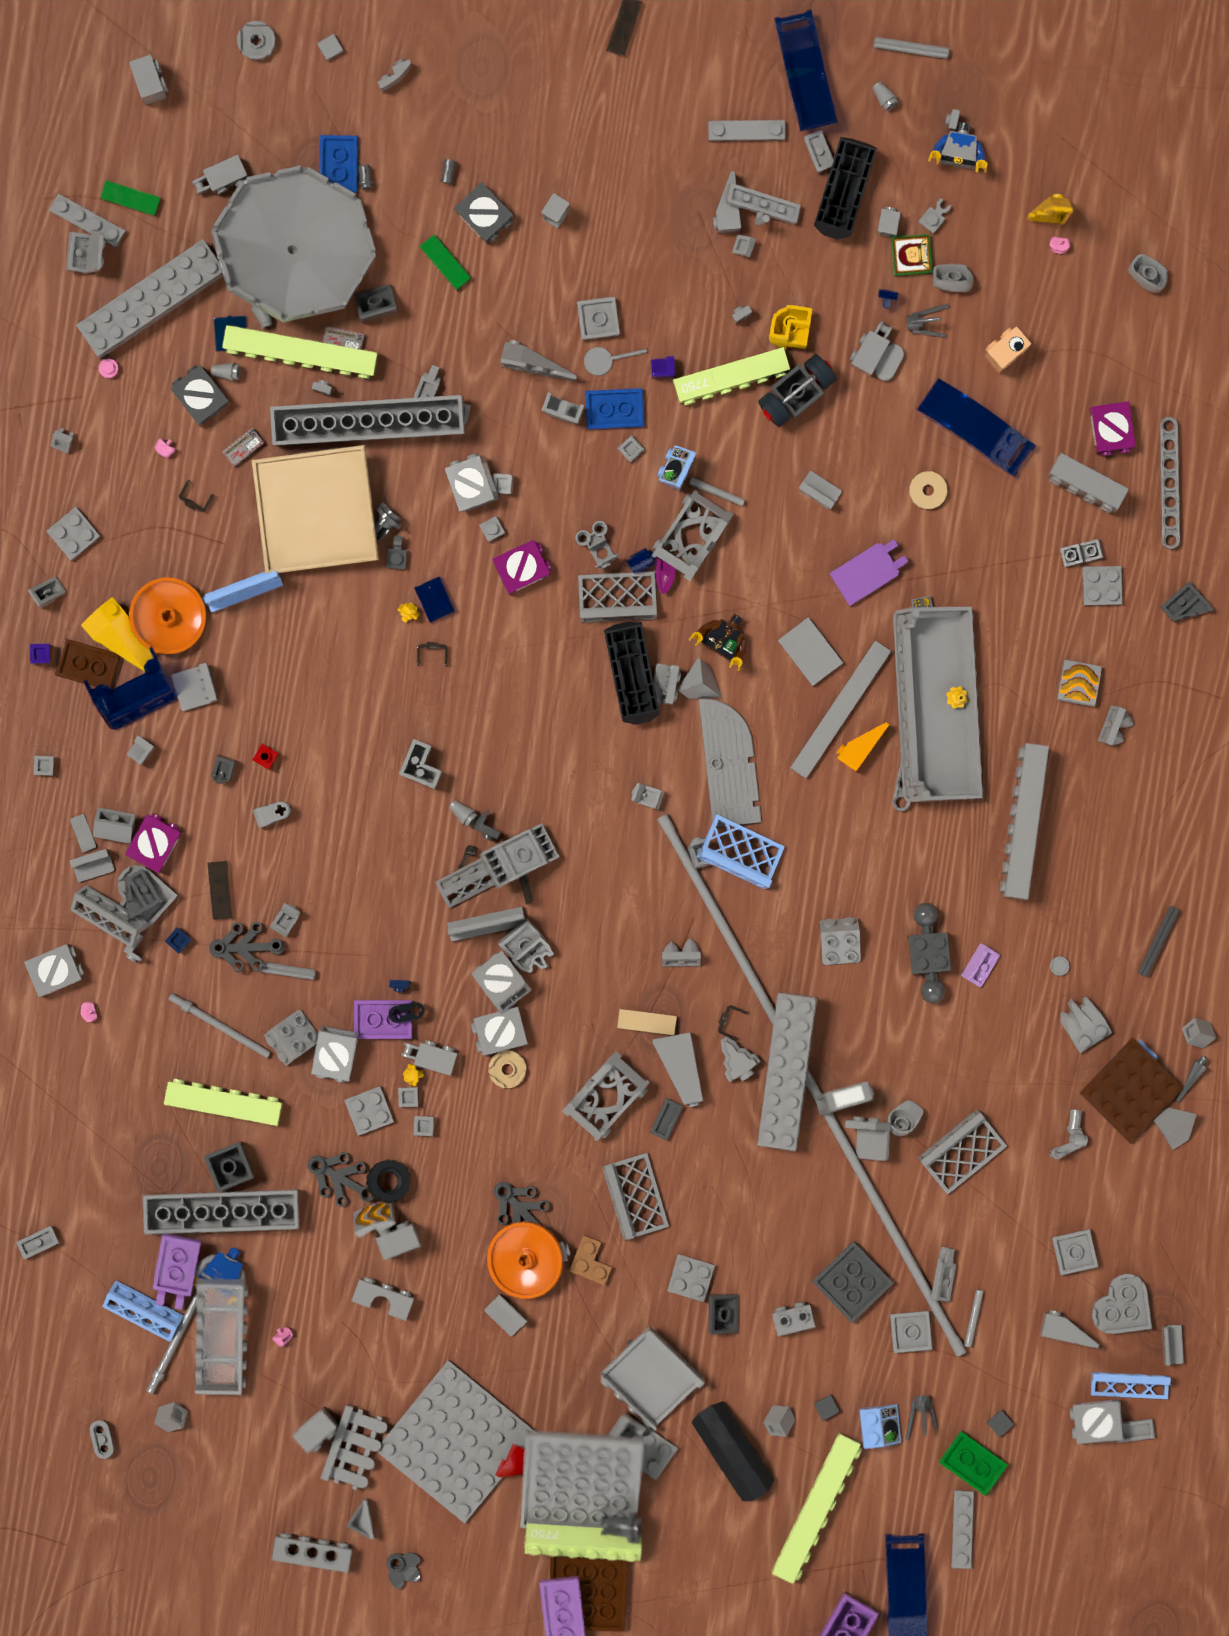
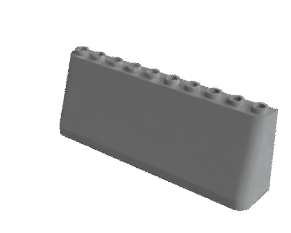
M915 607L897 610L894 613L893 626L903 797L907 802L983 798L972 607ZM961 686L963 690L967 691L966 698L968 701L964 703L963 708L957 707L953 709L951 705L947 704L948 698L946 693L950 692L951 687Z

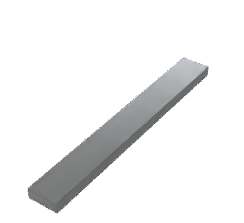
M877 641L873 643L790 767L792 770L804 778L808 777L891 651Z

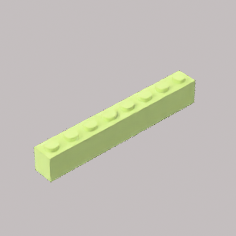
M226 325L222 347L227 349V353L238 354V351L246 352L245 356L257 358V355L265 356L264 359L269 361H276V358L283 359V363L294 365L295 362H301L302 367L313 368L314 365L321 366V370L332 372V368L339 369L340 374L351 375V372L359 373L358 377L368 379L370 375H375L378 359L377 352Z
M838 1433L776 1560L772 1574L792 1584L794 1580H799L803 1571L800 1568L803 1562H808L811 1555L809 1550L812 1545H816L820 1535L817 1533L820 1527H825L828 1520L826 1515L829 1510H833L836 1504L834 1498L837 1493L840 1494L845 1485L843 1480L845 1476L850 1475L853 1469L851 1463L861 1453L862 1448H859L860 1442Z

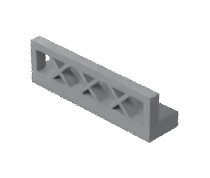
M481 858L435 882L448 908L494 885L492 879L487 882L482 881L489 873ZM475 884L473 889L465 890L466 886ZM458 893L456 898L448 900V895Z
M87 885L75 892L71 906L72 912L127 946L133 948L136 945L138 934L146 929L148 922L138 916L129 920L125 908ZM79 902L83 904L86 911L78 907ZM93 912L98 913L101 920L96 919ZM108 921L114 923L116 930L111 928ZM124 931L132 934L131 939L126 937Z

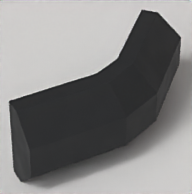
M840 137L814 226L822 235L837 240L851 237L876 154V147L852 138Z
M625 622L615 624L605 629L604 634L622 722L633 725L650 722L660 715L642 623Z
M724 1401L712 1404L698 1413L691 1423L742 1501H752L767 1493L775 1480L748 1441Z

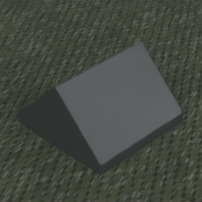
M391 284L354 294L361 323L398 313Z
M709 1294V1334L738 1333L739 1294Z

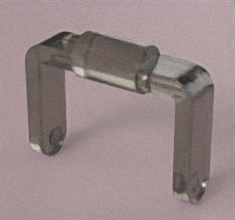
M188 480L179 494V499L185 503V506L194 511L206 512L215 495L211 494L204 508H201L197 503L183 497L191 483Z
M427 642V644H419L417 646V666H420V648H427V650L445 649V666H448V647L446 645H440L439 642Z
M729 1005L725 1013L722 1012L719 1019L718 1032L737 1041L738 1038L722 1032L723 1026L726 1025L731 1008L748 1015V1012Z

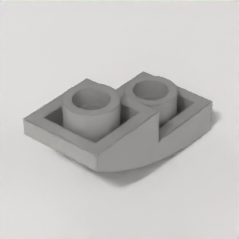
M401 59L395 62V66L392 67L394 75L387 74L380 78L381 81H378L381 92L394 86L407 74L412 67L409 59L406 61Z
M1100 539L1060 548L1064 567L1104 558Z

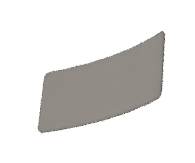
M81 814L71 818L70 822L81 851L86 852L96 848L85 815Z

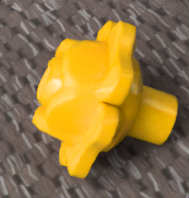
M413 603L400 604V607L397 609L402 615L401 620L406 623L412 619L417 620L420 615L417 611V606Z
M961 686L951 687L950 692L946 693L948 698L947 704L951 705L953 709L957 707L963 708L964 703L968 701L966 698L967 691L963 690Z
M408 1064L403 1072L404 1081L414 1087L419 1082V1078L424 1076L422 1070H417L416 1066Z

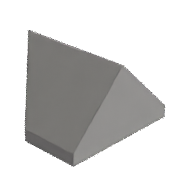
M697 658L677 690L689 699L722 698L711 667Z
M1167 1107L1153 1121L1170 1148L1174 1150L1189 1140L1197 1114Z
M368 1498L363 1499L346 1527L369 1539H374L375 1534Z

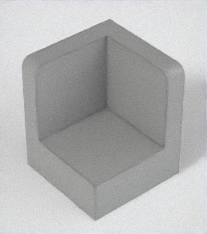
M138 735L127 755L143 766L156 747Z
M1194 1018L1182 1028L1186 1042L1189 1045L1205 1048L1216 1039L1211 1023Z
M175 1402L160 1406L154 1424L166 1432L184 1428L188 1411Z
M773 1405L763 1423L771 1436L787 1437L795 1422V1418L789 1407Z

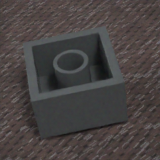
M241 1141L203 1156L218 1192L255 1177Z

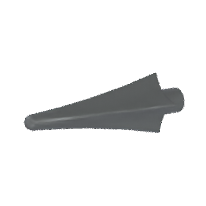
M1201 1055L1198 1061L1194 1060L1183 1086L1184 1089L1179 1093L1176 1102L1181 1101L1193 1083L1207 1069L1205 1064L1208 1058Z

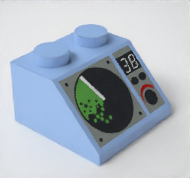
M676 445L673 449L669 448L665 457L668 461L665 467L661 465L657 474L660 477L659 482L680 491L696 453Z
M897 1404L859 1408L864 1449L901 1443Z

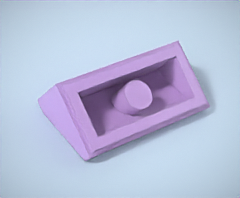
M979 944L961 976L981 988L999 959L1000 954L983 944Z

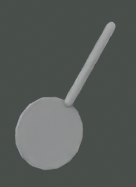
M595 347L586 353L584 365L590 374L601 376L611 369L612 360L647 353L648 350L643 349L611 356L606 349Z

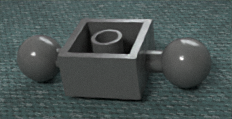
M921 903L915 908L913 916L915 922L921 926L922 934L908 936L911 974L925 973L926 982L921 987V996L927 1003L935 1004L940 1002L945 995L944 985L938 981L937 972L951 971L947 932L933 933V924L937 921L938 911L930 903Z

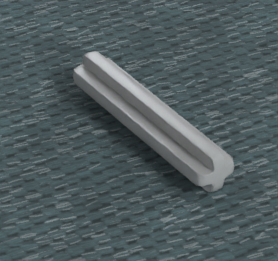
M262 962L263 969L260 972L310 980L315 979L316 971L313 969Z

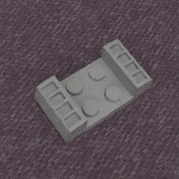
M543 823L479 854L496 889L559 858Z

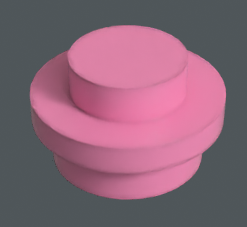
M104 359L99 365V372L106 378H112L118 372V365L113 359Z

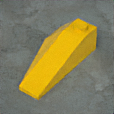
M1053 194V197H1048L1028 214L1027 221L1065 224L1072 213L1069 198H1064V195Z
M113 597L96 609L81 624L82 628L95 642L107 647L111 652H115L143 672H146L159 661L154 652L148 650L137 641L131 631L128 615Z

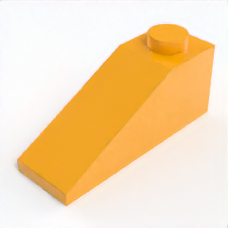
M886 722L848 742L846 746L842 744L836 752L839 755L837 760L856 772L889 724Z

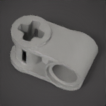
M282 801L265 805L252 811L258 828L287 818L291 813V807L287 802ZM279 805L286 808L284 815L277 812L280 809Z

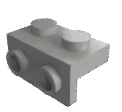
M656 664L653 682L658 703L670 705L673 704V701H676L678 690H675L676 683L681 678L679 666Z

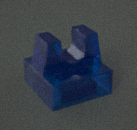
M879 289L878 297L883 298L882 308L890 309L891 299L897 300V291Z

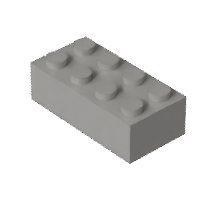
M1062 453L1057 456L1047 475L1050 483L1058 487L1060 485L1066 487V491L1070 494L1083 496L1084 501L1092 505L1093 503L1100 505V509L1109 514L1118 510L1129 490Z

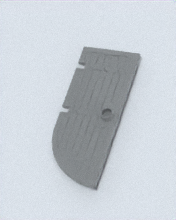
M699 699L712 822L715 815L726 818L738 825L762 822L760 806L753 807L752 802L759 800L755 762L748 763V757H754L753 741L748 725L742 716L729 705L713 699ZM720 821L716 825V827L725 826V823Z

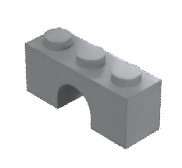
M366 1276L364 1279H359L352 1302L370 1308L375 1297L384 1296L390 1302L388 1315L407 1320L415 1298L411 1296V1292L402 1289L400 1292L395 1291L393 1286L383 1283L382 1286L375 1283L376 1280Z

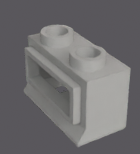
M548 392L542 411L547 415L572 424L579 423L584 405L580 404L578 406L551 396L552 393Z

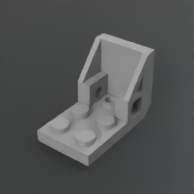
M625 1411L607 1435L611 1437L643 1439L641 1470L657 1480L678 1449V1447Z

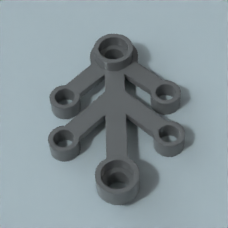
M259 922L252 923L251 929L237 944L229 943L236 935L243 933L244 929L241 923H234L231 928L232 930L222 940L216 939L209 946L210 954L213 957L224 958L237 973L244 970V964L242 961L236 960L229 952H237L252 966L255 972H260L263 969L262 961L255 959L249 952L270 951L273 955H280L285 949L280 939H273L270 943H249L263 930ZM255 925L260 926V929L258 931L253 930V927ZM236 926L241 927V930L239 932L234 931V928ZM275 943L280 944L278 949L273 948ZM216 946H222V950L216 951ZM237 963L242 965L240 969H235ZM260 963L261 967L256 969L254 968V964Z
M342 1152L338 1156L324 1159L322 1156H313L308 1162V1169L317 1177L320 1196L328 1197L331 1193L330 1188L326 1186L324 1174L331 1177L336 1195L335 1202L339 1207L347 1204V1198L343 1194L341 1183L359 1193L360 1198L365 1202L374 1199L372 1196L365 1197L364 1192L368 1189L367 1186L363 1187L345 1177L353 1173H363L366 1170L364 1162L360 1161L353 1166L333 1170L328 1166L336 1163H347L350 1159L348 1153ZM342 1154H345L347 1156V1160L345 1162L341 1161L340 1156ZM317 1161L321 1163L319 1169L314 1167V1163ZM358 1164H362L364 1166L363 1171H359L357 1169ZM322 1188L328 1189L327 1195L321 1193ZM340 1197L345 1199V1203L342 1205L338 1203V1198Z
M500 1182L494 1188V1195L499 1200V1215L497 1217L499 1224L504 1225L509 1220L506 1214L507 1201L513 1207V1223L520 1222L521 1215L528 1222L540 1224L527 1210L546 1212L550 1208L547 1200H541L540 1202H518L514 1197L516 1195H526L528 1198H533L536 1195V1189L533 1186L512 1188L509 1183ZM501 1188L507 1189L506 1195L500 1193ZM530 1188L534 1190L532 1196L527 1194V1190ZM542 1202L547 1203V1209H541L540 1204ZM501 1215L506 1216L507 1220L505 1222L499 1220Z

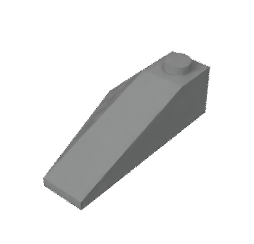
M510 340L509 343L505 342L500 361L501 367L576 382L577 375L521 345V342Z

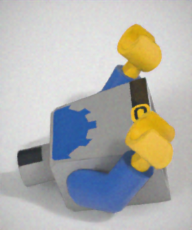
M964 122L959 123L958 132L950 131L949 135H943L934 145L928 158V162L931 159H935L937 161L936 165L941 163L972 170L975 169L976 173H978L979 168H983L985 170L984 173L987 172V162L981 142L977 141V136L969 134L970 124Z

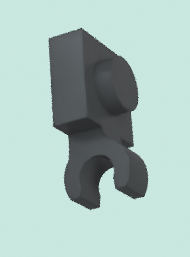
M394 535V549H388L386 568L406 569L407 550H402V536Z

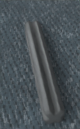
M1174 906L1169 907L1138 971L1140 975L1144 977L1149 975L1177 918L1178 908Z

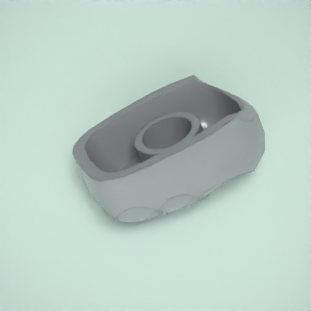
M1139 254L1131 262L1128 272L1140 286L1149 292H1161L1167 284L1168 270L1156 260L1147 255Z
M943 264L937 265L933 269V285L937 289L949 292H968L973 287L974 277L967 265Z

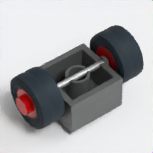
M814 354L805 361L804 366L806 370L799 364L770 388V392L758 400L765 418L768 421L771 420L777 427H781L791 417L795 420L824 396V392L820 387L825 390L837 380L832 371L833 368L827 360L824 361L819 355Z

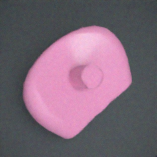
M1053 237L1050 240V249L1054 253L1064 254L1070 248L1068 239Z
M162 438L158 439L155 450L160 455L168 458L175 452V448L169 446L172 442L170 439L167 443Z
M92 1002L83 1003L80 1010L82 1018L87 1022L97 1019L94 1004Z
M288 1327L278 1328V1333L273 1337V1341L279 1347L286 1345L293 1337L291 1329Z

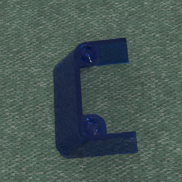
M153 647L149 648L153 658L145 663V673L114 689L103 684L93 689L87 679L83 681L94 706L110 729H120L177 699L178 693Z

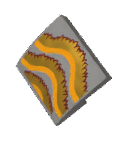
M1064 660L1057 700L1095 707L1102 666Z
M392 1202L371 1204L353 1213L354 1229L359 1238L375 1228L381 1233L396 1224Z

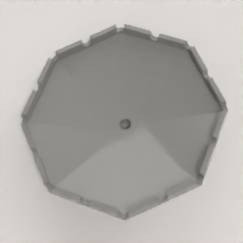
M300 166L277 170V173L272 175L268 172L247 177L246 180L240 182L231 196L227 207L225 206L211 231L227 290L282 322L345 309L376 258V249L370 230L367 228V220L361 200L356 197L354 192L336 182L334 184L330 183L327 177L309 167L300 168Z

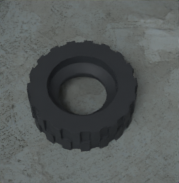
M384 1160L373 1165V1168H370L369 1174L366 1177L368 1192L379 1202L391 1203L400 1200L409 1191V1185L411 1184L407 1168L396 1160ZM385 1172H391L397 1178V1186L391 1191L384 1190L379 1184L380 1176Z

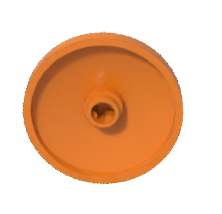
M165 577L152 580L142 586L131 601L129 607L131 631L137 641L152 652L158 654L180 653L190 648L199 639L204 630L206 611L203 600L191 585L180 579Z
M521 1221L506 1226L495 1235L488 1249L487 1266L491 1278L503 1292L516 1298L531 1299L545 1294L558 1282L563 1270L564 1258L559 1241L551 1231L534 1222Z

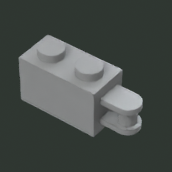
M236 155L204 169L205 175L192 181V184L197 188V195L211 189L214 194L218 193L220 195L227 192L228 188L233 185L238 187L240 182L246 180L248 176L239 156ZM207 180L209 185L204 187L202 182Z
M881 321L875 332L870 330L868 335L864 333L859 342L862 346L859 351L854 350L850 358L853 361L851 367L871 377L890 343L887 337L893 327H888ZM879 330L885 333L884 338L877 334Z
M425 1040V1043L421 1042L420 1046L404 1043L406 1047L401 1056L414 1059V1065L451 1076L458 1053L454 1052L455 1048L444 1045L442 1049L436 1047L437 1043ZM413 1048L418 1050L416 1057L411 1055Z

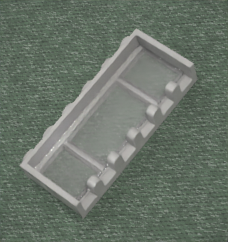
M197 1278L195 1394L241 1395L242 1388H246V1377L242 1376V1370H246V1358H243V1352L247 1350V1340H243V1334H247V1322H243V1315H247V1304H244V1297H247L248 1285H244V1279Z

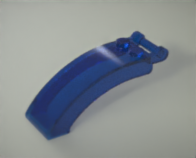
M806 10V13L780 18V16L774 17L787 83L800 131L838 123L812 10ZM808 21V26L786 31L782 29L783 25Z
M939 378L916 409L930 421L955 435L1014 478L1030 451L1036 448L1034 443L1026 439L998 416ZM1022 443L1025 447L1011 467L1008 466V462Z
M924 1533L911 1536H891V1534H885L887 1636H927ZM918 1543V1548L892 1549V1544Z

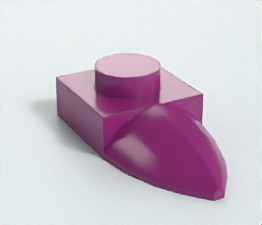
M657 557L656 582L661 593L665 594L673 584L676 568Z

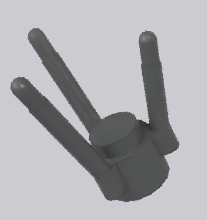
M949 304L907 315L908 330H913V334L920 333L945 338L946 334L919 328H923V323L941 320L940 317L922 318V315L949 308Z
M914 1396V1401H911L906 1440L910 1438L916 1408L917 1412L922 1414L924 1436L927 1435L926 1412L928 1408L934 1429H938L930 1396Z

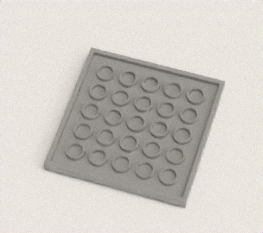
M448 1360L381 1442V1448L377 1452L465 1523L502 1478L497 1477L495 1474L501 1460L506 1459L512 1444L526 1448L527 1430H535Z
M527 1430L520 1528H526L527 1523L604 1528V1526H600L602 1516L607 1518H628L631 1512H637L643 1439Z

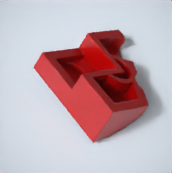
M512 1444L506 1459L501 1460L495 1475L497 1477L523 1475L525 1448Z

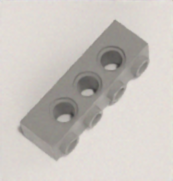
M281 1532L275 1538L272 1560L348 1573L353 1547H349V1544L344 1542H338L337 1545L330 1544V1540L326 1539L312 1541L311 1537L308 1536L294 1538L290 1533ZM296 1544L299 1547V1551L291 1553L289 1545ZM315 1547L318 1550V1555L310 1556L307 1551L308 1548ZM329 1550H333L336 1552L337 1558L331 1560L327 1557L326 1553Z

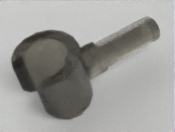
M468 845L466 847L458 869L464 867L468 856L475 857L476 846Z

